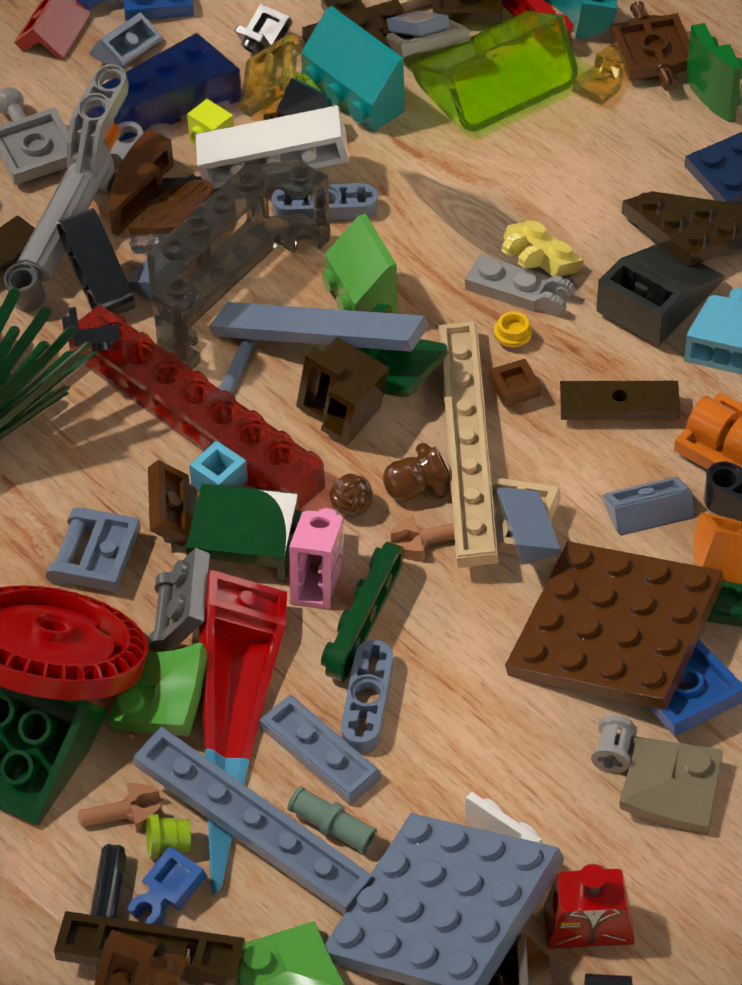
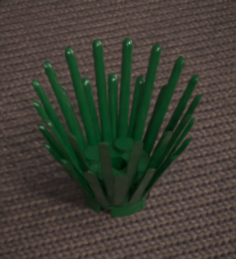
M17 288L9 290L0 307V334L20 297V291ZM49 307L40 309L12 350L11 347L20 334V329L17 326H11L0 343V440L68 395L69 392L67 391L70 389V386H62L56 391L52 390L98 353L97 351H92L83 355L94 344L92 341H86L74 352H64L28 385L76 334L77 327L73 325L68 326L51 345L47 341L39 342L11 375L10 371L51 316L52 311Z

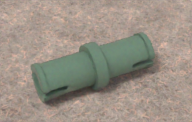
M302 786L296 789L287 806L289 812L295 813L319 827V833L326 837L333 835L355 847L361 853H365L369 849L377 834L375 827L369 826L345 812V806L338 802L331 804L307 791Z

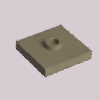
M450 19V28L448 30L417 37L399 33H389L385 36L391 49L403 57L418 53L428 54L437 52L443 47L469 42L471 38L468 28Z

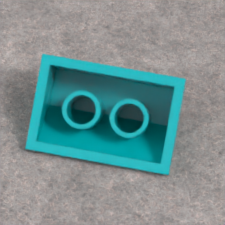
M330 6L327 8L301 51L302 79L306 84L326 93L327 98H331L332 104L338 105L346 111L354 121L363 124L374 132L404 112V58L334 7Z

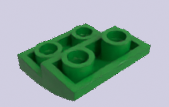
M705 23L691 25L686 80L704 105L727 122H733L736 120L737 106L741 105L742 101L739 88L740 79H742V59L736 57L730 44L719 46L717 38L715 36L711 37Z

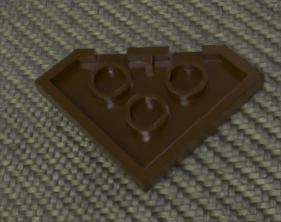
M655 191L641 193L639 196L623 200L621 213L689 267L742 249V204Z

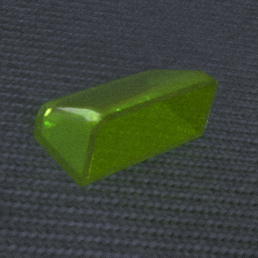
M531 11L524 12L470 37L471 41L449 46L411 63L418 86L457 127L473 132L479 131L569 89L574 85L578 77V66L563 16Z

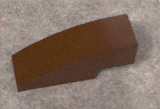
M149 128L138 138L123 158L111 187L108 210L111 231L116 236L122 233L162 194L161 178L174 166L171 139Z

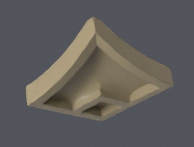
M636 736L629 770L620 796V809L662 825L708 835L723 761V750Z

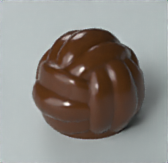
M349 473L334 483L329 493L330 501L333 508L340 514L346 516L362 515L372 504L373 490L370 483L364 477Z

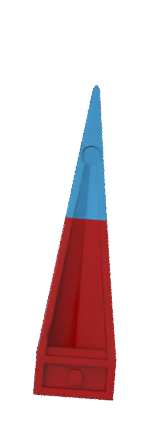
M210 569L208 572L204 622L199 626V641L204 644L207 650L202 687L205 757L244 784L259 719L261 718L274 665L286 627L287 591ZM208 819L211 891L214 896L222 888L232 835Z

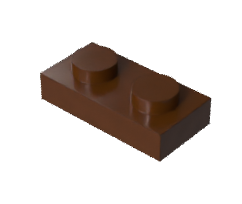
M157 460L148 467L150 531L182 546L188 541L191 529L189 475Z

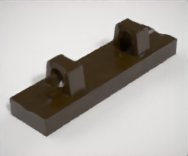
M65 911L54 948L56 960L96 966L98 970L106 941L111 931L115 930L155 945L156 948L153 956L157 958L164 954H177L186 957L189 949L190 963L186 964L182 977H179V979L185 980L188 984L237 985L243 954L246 948L245 938Z

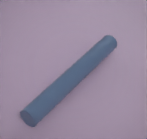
M242 340L204 417L205 421L219 424L259 340Z

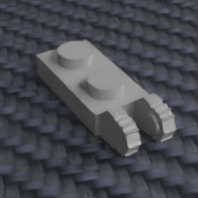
M482 254L479 255L465 278V290L533 312L537 310L546 314H552L553 316L562 315L567 307L564 300H570L576 291L574 283L555 275L549 278L547 275Z

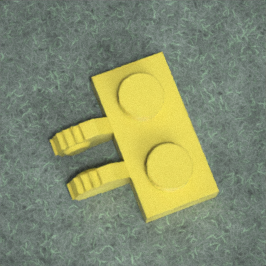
M534 220L508 225L503 236L505 241L502 244L501 251L511 257L512 255H520L518 257V264L524 269L541 267L551 276L557 275L562 277L578 273L584 261L572 251L570 245L557 240L546 231L544 225Z

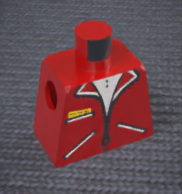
M588 864L581 870L562 871L556 874L544 904L548 949L633 945L635 943L630 900L623 870L618 868L604 869L598 864Z

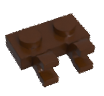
M112 930L104 947L94 985H145V982L152 985H177L179 977H182L188 958L177 954H164L157 958L153 956L156 948L155 945Z

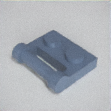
M80 507L73 508L67 519L69 528L57 558L49 564L47 569V580L58 586H65L71 583L117 592L141 529L140 519ZM93 529L80 564H72L84 532Z

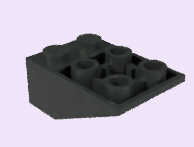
M658 243L620 258L598 280L596 311L655 345L660 346L724 280L725 275L703 263L689 267Z

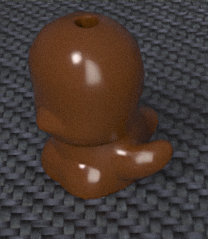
M420 443L416 446L417 457H408L394 461L386 467L383 473L382 480L387 493L393 499L402 502L415 498L428 487L434 489L437 498H442L447 492V482L450 480V473L436 446L430 447L426 443Z

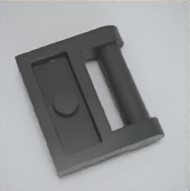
M195 548L183 560H178L171 572H163L156 576L155 591L158 593L155 629L149 636V649L152 652L174 650L204 622L210 553Z

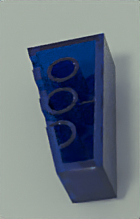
M195 33L126 71L129 90L114 118V123L118 125L126 121L135 122L141 126L144 133L148 128L150 129V126L159 123L168 124L169 126L180 122L182 115L188 114L206 99L215 104L227 100L230 104L242 101L240 69L201 35ZM113 78L102 84V87L105 89L115 88L120 84L121 80ZM93 107L89 109L86 116L97 118L105 112V108ZM134 132L124 133L119 138V141L136 137L137 134Z

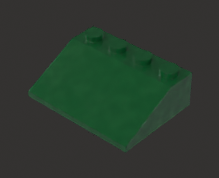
M0 686V809L39 826L89 752L107 710L85 700L70 701L40 698Z

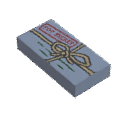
M414 11L387 19L389 31L417 37L450 28L448 15Z

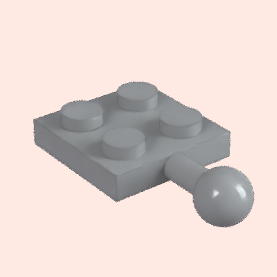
M7 87L0 90V112L10 116L12 122L0 125V160L14 185L67 168L68 129L56 108L54 107L26 117L22 110L24 106L23 95L19 90Z

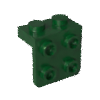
M378 303L370 311L393 313L390 305ZM424 339L418 341L412 352L357 348L390 367L384 394L402 398L414 393L420 384L449 354L445 343Z

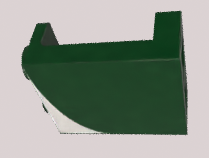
M202 483L186 545L187 555L195 548L210 553L209 560L275 567L277 569V580L286 581L290 567L289 546L301 514L304 512L299 510L298 493Z

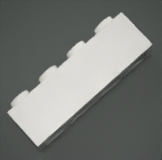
M338 105L196 134L197 166L202 180L212 182L215 189L349 162L346 130Z

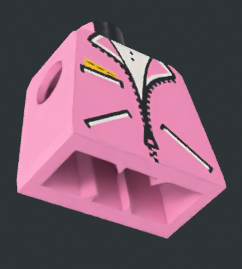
M323 508L318 512L307 510L302 512L289 546L290 604L331 610L344 556V518L330 508ZM321 561L318 574L321 575L311 572L310 566L314 562Z

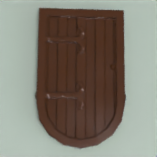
M194 180L167 190L128 228L130 235L180 233L215 196L213 183L208 180Z

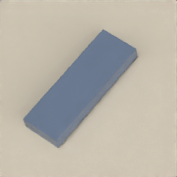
M291 694L259 719L260 728L348 805L354 803L381 780V771Z

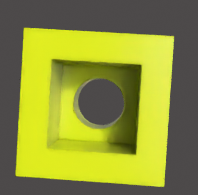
M208 99L187 114L189 139L195 146L196 134L234 127L233 115Z

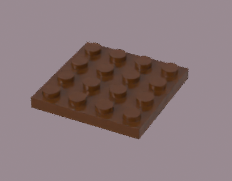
M567 541L505 664L507 674L510 677L667 710L724 584L723 571Z

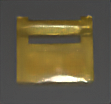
M287 35L246 61L240 110L248 117L261 110L270 108L275 101L283 97L291 78L295 77L297 56L302 51V40L298 36ZM283 59V61H282L281 77L278 78V76H279L280 60Z

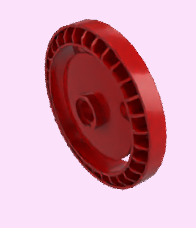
M31 585L0 587V686L40 698L70 701L93 700L124 692L135 685L141 678L148 652L147 639L139 626L121 611L92 597L60 588Z

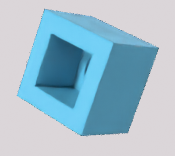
M217 440L189 464L191 485L199 490L202 483L241 487L248 481L246 460Z

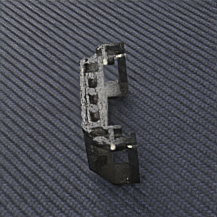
M299 160L245 165L147 253L150 290L160 358L189 374L201 363L200 352L191 347V345L194 347L198 343L197 332L191 329V326L278 245L294 253L298 249L297 242L301 239L314 240V247L319 250L331 239L328 175ZM274 187H277L295 197H307L314 194L315 220L302 213L269 216L267 193ZM247 212L245 223L211 253L210 245ZM196 259L197 263L194 270L187 276L182 275L181 272Z

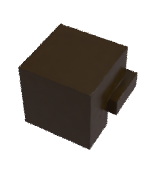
M336 337L324 351L313 347L305 355L296 407L323 422L321 431L347 446L381 408L390 367Z

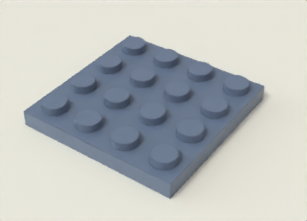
M411 813L372 871L371 881L349 906L326 941L325 947L333 964L408 985H488L564 861V857L559 847Z

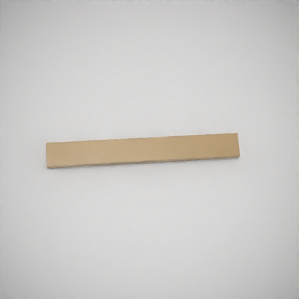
M477 321L439 325L440 342L445 343L449 350V354L443 359L441 364L458 568L497 564L499 563Z

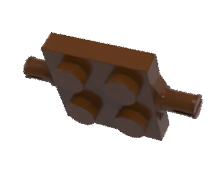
M636 1L630 6L634 16L633 19L627 22L611 24V39L629 81L658 76L662 82L663 89L669 91L670 86L672 91L678 86L674 73L687 71L690 40L678 13L663 16L649 15L644 3L639 1V4H637Z

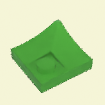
M195 643L177 650L147 653L141 678L135 685L117 694L107 718L111 729L123 732L156 733L162 726L173 735L189 736L198 709L205 676L207 650L204 644Z
M315 921L245 943L246 948L238 978L239 985H344L325 947Z

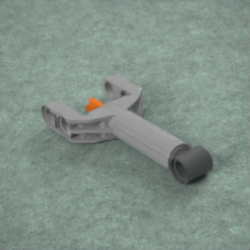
M109 64L99 68L75 108L70 119L67 137V170L17 260V264L11 266L5 272L4 283L7 291L9 292L12 288H17L20 291V297L15 305L20 311H33L43 304L45 291L41 282L49 281L52 278L66 252L57 230V221L88 210L98 190L101 189L110 193L117 170L115 171L113 160L122 162L130 148L143 134V129L135 122L126 121L118 125L114 123V118L129 90L126 72L118 65ZM109 78L121 80L120 84L115 88L105 89L102 87L104 81ZM93 107L105 108V112L97 118L86 116L89 109ZM134 132L137 134V138L130 143L119 141V138L124 133Z

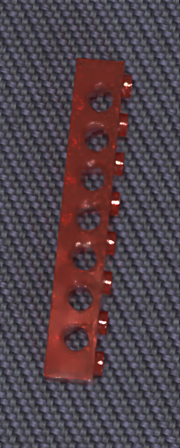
M99 304L78 321L79 329L119 324L121 340L113 341L114 349L97 351L98 353L84 366L203 452L217 440L245 459L248 475L246 483L254 489L298 493L299 510L325 489L324 463L315 452L307 451L299 446L288 433L275 429L257 411L244 407L236 401L230 392L220 390L209 382L202 372L192 370L182 363L175 353L165 351L154 343L148 334L139 332L127 324L120 314L112 313ZM73 339L68 341L70 351L74 352L78 347H74ZM91 348L83 355L90 353Z

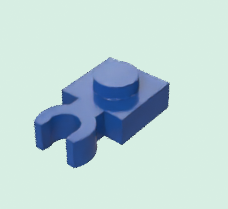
M169 846L142 879L143 884L149 891L146 894L136 896L130 902L127 910L132 917L137 919L145 909H153L145 923L162 925L165 920V909L169 904L180 911L206 879L207 874L203 868Z

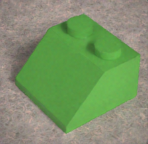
M366 213L359 215L325 253V270L321 272L323 284L328 292L333 291L339 310L370 312L378 303L390 305L393 313L397 314L396 262Z

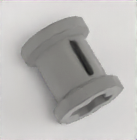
M611 715L605 716L600 720L598 727L601 733L599 745L592 751L591 761L598 769L610 773H622L629 768L631 760L628 755L630 742L636 738L638 729L630 719L624 716Z

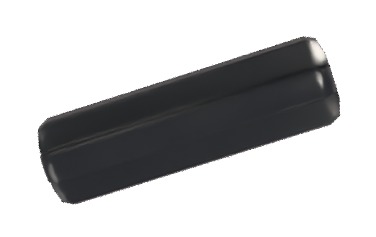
M106 844L101 849L90 915L116 918L126 861L125 848L119 844Z

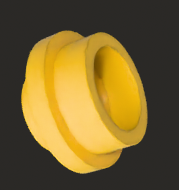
M515 311L507 312L501 315L495 323L494 337L503 346L520 347L530 341L532 325L524 314Z

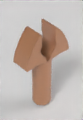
M412 516L393 528L390 532L391 543L400 542L405 539L411 540L410 542L397 543V545L404 547V559L424 561V549L428 545L455 540L454 523L423 529L416 525L415 518Z
M127 783L128 795L123 801L79 810V824L82 827L126 818L135 823L136 833L146 829L148 814H158L159 818L163 815L162 804L147 808L139 807L143 803L160 801L159 790L144 784Z

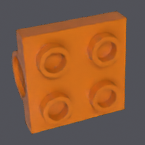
M721 392L713 399L709 396L701 398L688 418L686 429L675 440L674 451L706 469L720 461H728L742 467V404Z

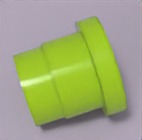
M148 814L146 825L148 858L159 859V855L164 854L169 846L180 853L190 852L191 827L189 819L159 818L158 814Z

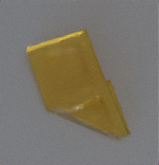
M611 44L596 54L594 66L574 79L573 92L599 105H603L621 89L624 63L618 60V48L616 45Z

